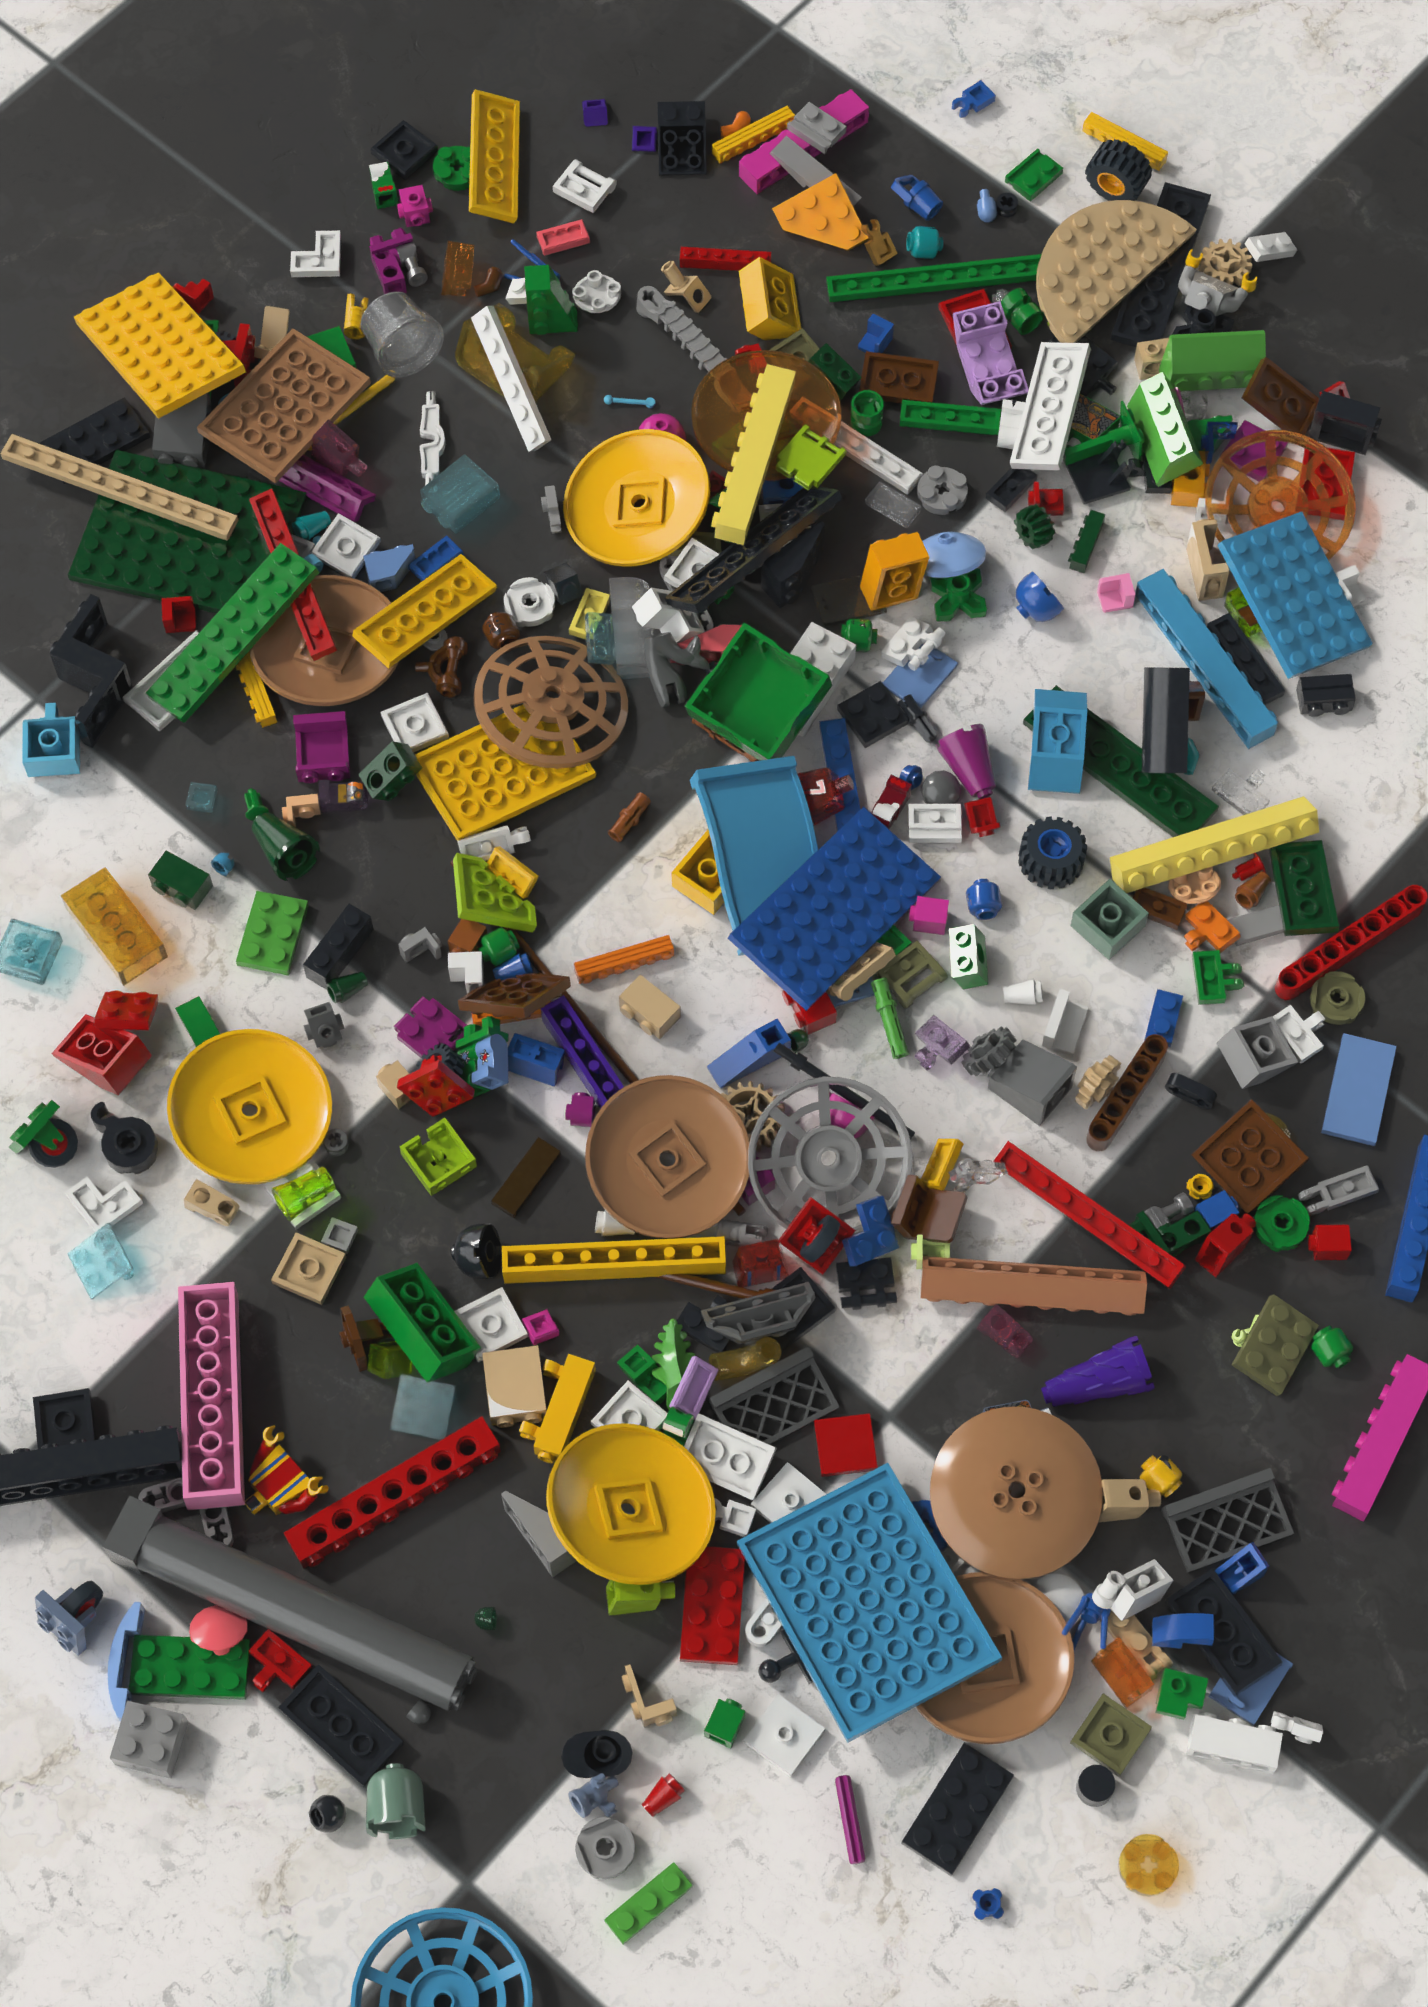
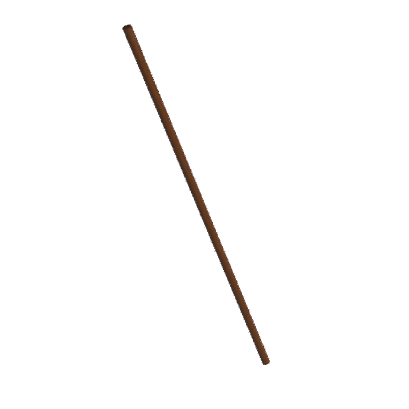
M502 927L507 931L511 930L520 950L524 954L527 953L530 962L540 974L553 975L516 929ZM566 990L562 992L561 996H565L588 1033L630 1084L638 1081L639 1079L568 992ZM738 1201L733 1210L738 1216H741L746 1210Z

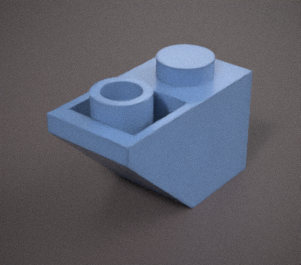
M413 544L407 546L400 545L394 549L374 551L364 555V563L370 586L380 592L397 589L410 571L408 565L415 560Z

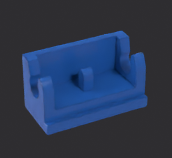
M514 1033L508 1046V1071L555 1087L558 1080V1071L563 1068L565 1049Z

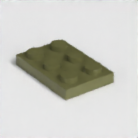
M1270 1295L1236 1355L1232 1366L1274 1395L1279 1396L1283 1393L1319 1325L1276 1295Z

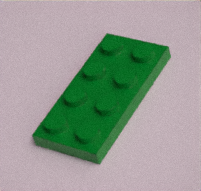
M134 1635L128 1690L132 1695L246 1700L251 1641L250 1639H242V1641L230 1648L229 1653L219 1656L213 1651L200 1648L191 1641L190 1637Z

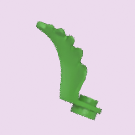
M674 1318L670 1319L668 1325L663 1326V1330L666 1332L658 1334V1338L663 1342H656L654 1344V1347L662 1353L652 1356V1359L660 1365V1367L652 1370V1375L667 1386L666 1405L668 1410H670L669 1405L691 1358L696 1356L695 1353L685 1352L691 1346V1342L689 1340L683 1341L687 1337V1333L681 1331L683 1326L677 1324V1320Z

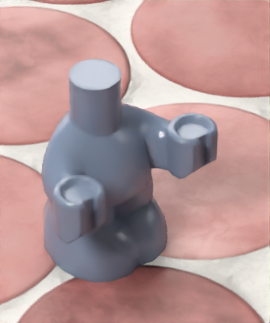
M600 1773L591 1778L590 1782L568 1793L573 1808L582 1818L587 1817L597 1806L606 1817L617 1813V1810H615L616 1805L613 1802L609 1803L607 1799L608 1792L619 1786L615 1776L605 1779V1775Z

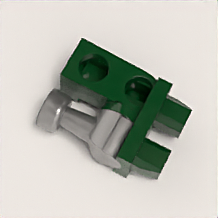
M1184 1192L1175 1196L1174 1203L1162 1209L1153 1206L1146 1211L1143 1210L1136 1214L1135 1221L1129 1225L1173 1257L1197 1243H1203L1211 1233L1210 1228L1198 1210L1188 1215L1194 1211V1207ZM1179 1213L1184 1216L1188 1215L1174 1224L1170 1221Z

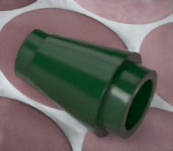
M361 971L331 979V982L326 984V989L334 1003H344L368 986V981L365 974Z

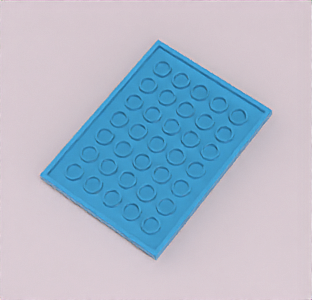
M889 1463L874 1469L737 1541L741 1553L847 1743L1002 1661L1001 1654Z

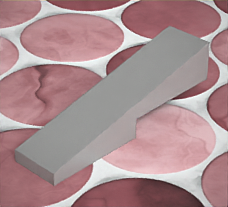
M787 135L769 153L803 188L806 185L810 188L833 175L832 172ZM841 181L854 206L862 197Z

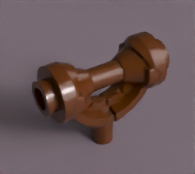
M457 636L446 639L443 642V647L430 656L429 662H416V672H428L431 680L436 684L437 691L442 696L448 698L455 697L462 690L461 679L456 674L458 662L467 655L468 644L463 638ZM448 660L447 671L443 675L441 667L444 661Z

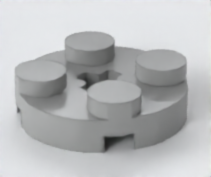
M936 465L931 466L922 475L917 489L918 499L921 500L922 506L927 511L937 515L949 514V511L961 509L966 502L968 492L964 474L952 468ZM944 487L949 492H944L943 495L939 494L938 488Z
M599 1817L584 1825L577 1838L575 1851L577 1860L584 1871L593 1878L611 1879L624 1873L632 1864L635 1843L631 1831L625 1824L609 1817ZM605 1840L607 1844L612 1843L614 1845V1848L610 1850V1855L605 1856L604 1853L599 1854L597 1852V1849L601 1847V1841Z

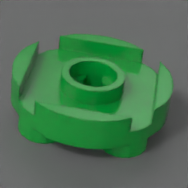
M451 146L442 147L438 150V155L433 162L434 177L446 189L460 191L469 188L470 147ZM460 165L462 167L459 168V171H454L453 166Z
M1275 1195L1265 1199L1259 1205L1254 1216L1256 1221L1254 1230L1257 1237L1263 1244L1275 1252L1290 1250L1299 1246L1304 1241L1309 1230L1310 1217L1307 1209L1298 1200L1283 1198V1195ZM1279 1217L1281 1220L1287 1219L1286 1228L1277 1227L1275 1225L1277 1223L1276 1218Z

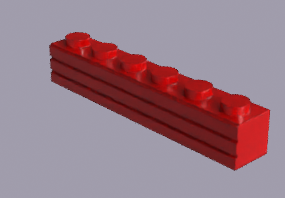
M681 247L680 268L740 271L758 257L771 263V252Z

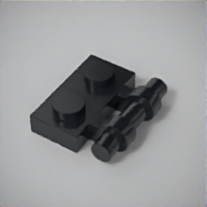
M891 1257L871 1259L857 1266H850L849 1262L836 1263L839 1293L850 1292L851 1294L849 1297H840L841 1308L852 1307L853 1310H859L861 1306L877 1305L879 1308L886 1307V1304L897 1303L896 1292L885 1293L884 1288L894 1287L895 1284ZM875 1289V1294L860 1295L859 1293L860 1290Z

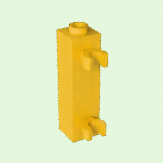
M568 1354L564 1366L546 1359L542 1369L544 1371L543 1375L559 1380L541 1427L527 1421H522L519 1429L520 1437L535 1440L533 1446L534 1453L538 1455V1459L546 1463L556 1461L560 1453L569 1444L596 1372L595 1362Z

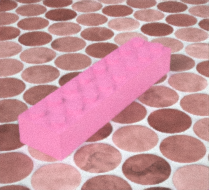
M234 1282L178 1287L183 1500L187 1510L245 1505L237 1289Z

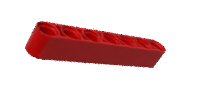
M1419 885L1408 886L1284 968L1280 972L1275 985L1277 996L1284 1000L1294 999L1312 987L1325 974L1338 970L1419 916L1428 898L1426 890ZM1408 899H1415L1418 904L1411 903ZM1388 912L1395 913L1398 917H1391ZM1367 926H1373L1377 931H1371ZM1346 940H1353L1356 942V945H1351ZM1325 954H1333L1336 958H1328ZM1305 967H1310V968H1312L1315 972H1314V973L1307 972L1304 968H1305ZM1289 981L1293 983L1294 986H1286L1283 982Z

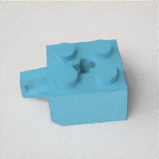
M45 703L44 718L23 720L22 763L28 777L80 774V733L75 716H59L56 703Z

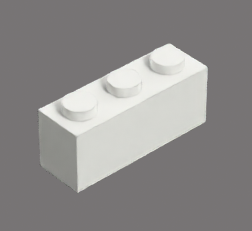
M1201 1712L1200 1715L1195 1714L1191 1722L1186 1755L1271 1774L1276 1771L1283 1733L1275 1732L1276 1729L1268 1725H1258V1728L1247 1726V1722L1240 1719L1220 1720L1217 1719V1715L1208 1712Z

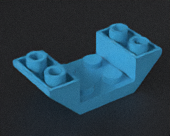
M1035 689L1028 790L1080 794L1085 752L1087 693Z

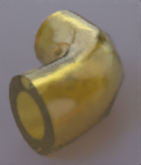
M764 1337L751 1345L739 1349L712 1353L709 1356V1364L719 1369L714 1381L737 1378L761 1371L775 1364L780 1359L781 1348L775 1339Z

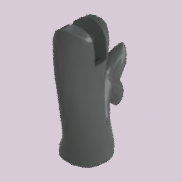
M671 632L644 638L647 668L660 706L662 708L670 706L666 687L673 685L678 704L686 702L687 690L684 680L669 663L668 658L679 664L710 670L708 661L700 655L701 642L699 637L696 635L686 649L678 646Z

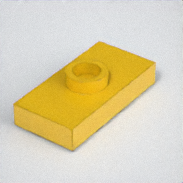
M501 846L494 848L487 861L489 864L487 868L496 877L501 875L515 888L514 892L523 899L529 896L539 878L536 873Z
M959 1139L937 1140L921 1178L922 1182L929 1189L945 1190L964 1145Z

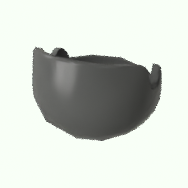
M945 770L934 771L926 776L920 789L926 804H956L961 796L959 781L952 773Z

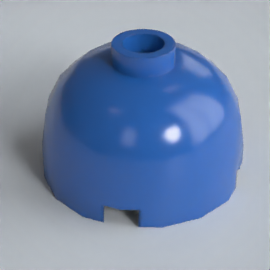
M1033 571L1019 582L1016 588V599L1020 605L1016 609L1025 619L1030 616L1037 622H1046L1052 620L1064 610L1059 600L1048 590L1044 582Z

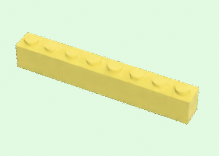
M767 364L764 374L759 373L756 388H759L758 393L753 392L750 407L753 409L751 413H746L744 427L747 428L745 432H740L737 443L740 450L739 452L734 451L731 466L734 468L732 472L728 471L724 484L727 490L726 492H721L718 506L721 509L720 512H715L711 527H715L714 538L741 545L745 544L794 388L796 371Z
M1303 796L1110 857L1112 880L1124 892L1129 893L1319 833L1317 809Z

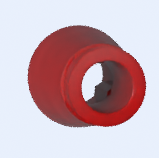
M669 1773L665 1778L662 1776L641 1805L654 1817L657 1813L659 1814L682 1798L680 1795L685 1792V1789Z

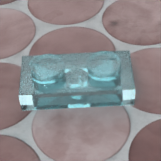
M587 612L585 615L588 663L612 665L616 661L612 614Z

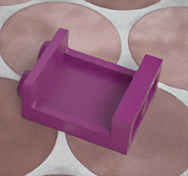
M345 711L293 715L298 782L311 784L322 780L341 781L350 778L348 723Z

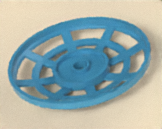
M443 1907L426 1909L407 1915L390 1925L367 1949L357 1968L353 1981L351 2007H361L362 1989L365 1979L382 1985L379 2007H389L391 1990L407 1996L406 2007H435L436 1998L443 1994L451 1998L452 2003L450 2007H479V1994L493 1987L496 1988L497 2007H506V1991L503 1982L520 1974L523 1983L524 2007H533L532 1982L526 1962L518 1947L507 1933L495 1923L477 1913L462 1909ZM437 1919H454L468 1922L462 1940L436 1938L424 1941L418 1924ZM479 1927L496 1937L509 1951L515 1962L498 1970L490 1957L473 1945ZM407 1929L413 1947L395 1961L388 1973L371 1967L375 1957L382 1948L397 1934ZM437 1948L458 1949L452 1966H435L429 1950ZM469 1954L478 1959L486 1967L490 1975L473 1982L471 1977L463 1971ZM418 1956L423 1972L414 1979L412 1984L396 1978L402 1968L411 1959Z

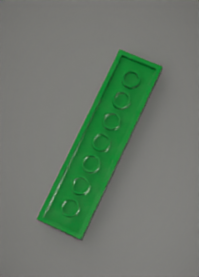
M280 543L145 694L178 720L185 723L319 574L318 569Z

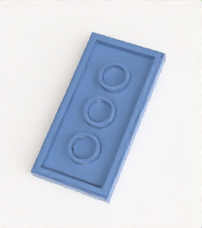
M1343 1033L1321 1130L1322 1134L1375 1146L1396 1046Z

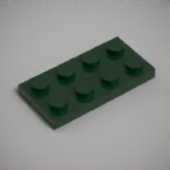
M1322 840L1288 842L1269 848L1284 935L1337 933L1339 923Z

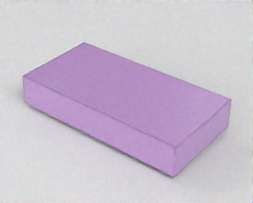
M693 1356L669 1407L674 1406L685 1414L694 1415V1420H696L719 1369L699 1357Z

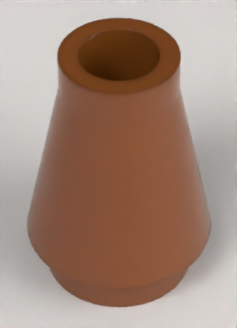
M1259 872L1256 876L1240 885L1235 894L1237 903L1246 909L1257 906L1266 888L1271 883L1269 875L1265 872Z

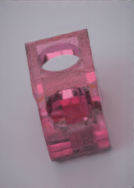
M997 1304L977 1327L978 1331L983 1335L987 1334L1015 1358H1019L1033 1342L1031 1335Z

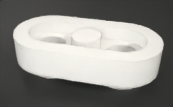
M767 1598L746 1624V1638L756 1647L768 1645L783 1627L777 1615L772 1612V1606ZM761 1628L766 1633L764 1636L758 1637L754 1633L755 1630Z

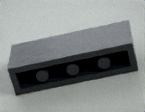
M1144 667L1141 772L1187 773L1190 668Z

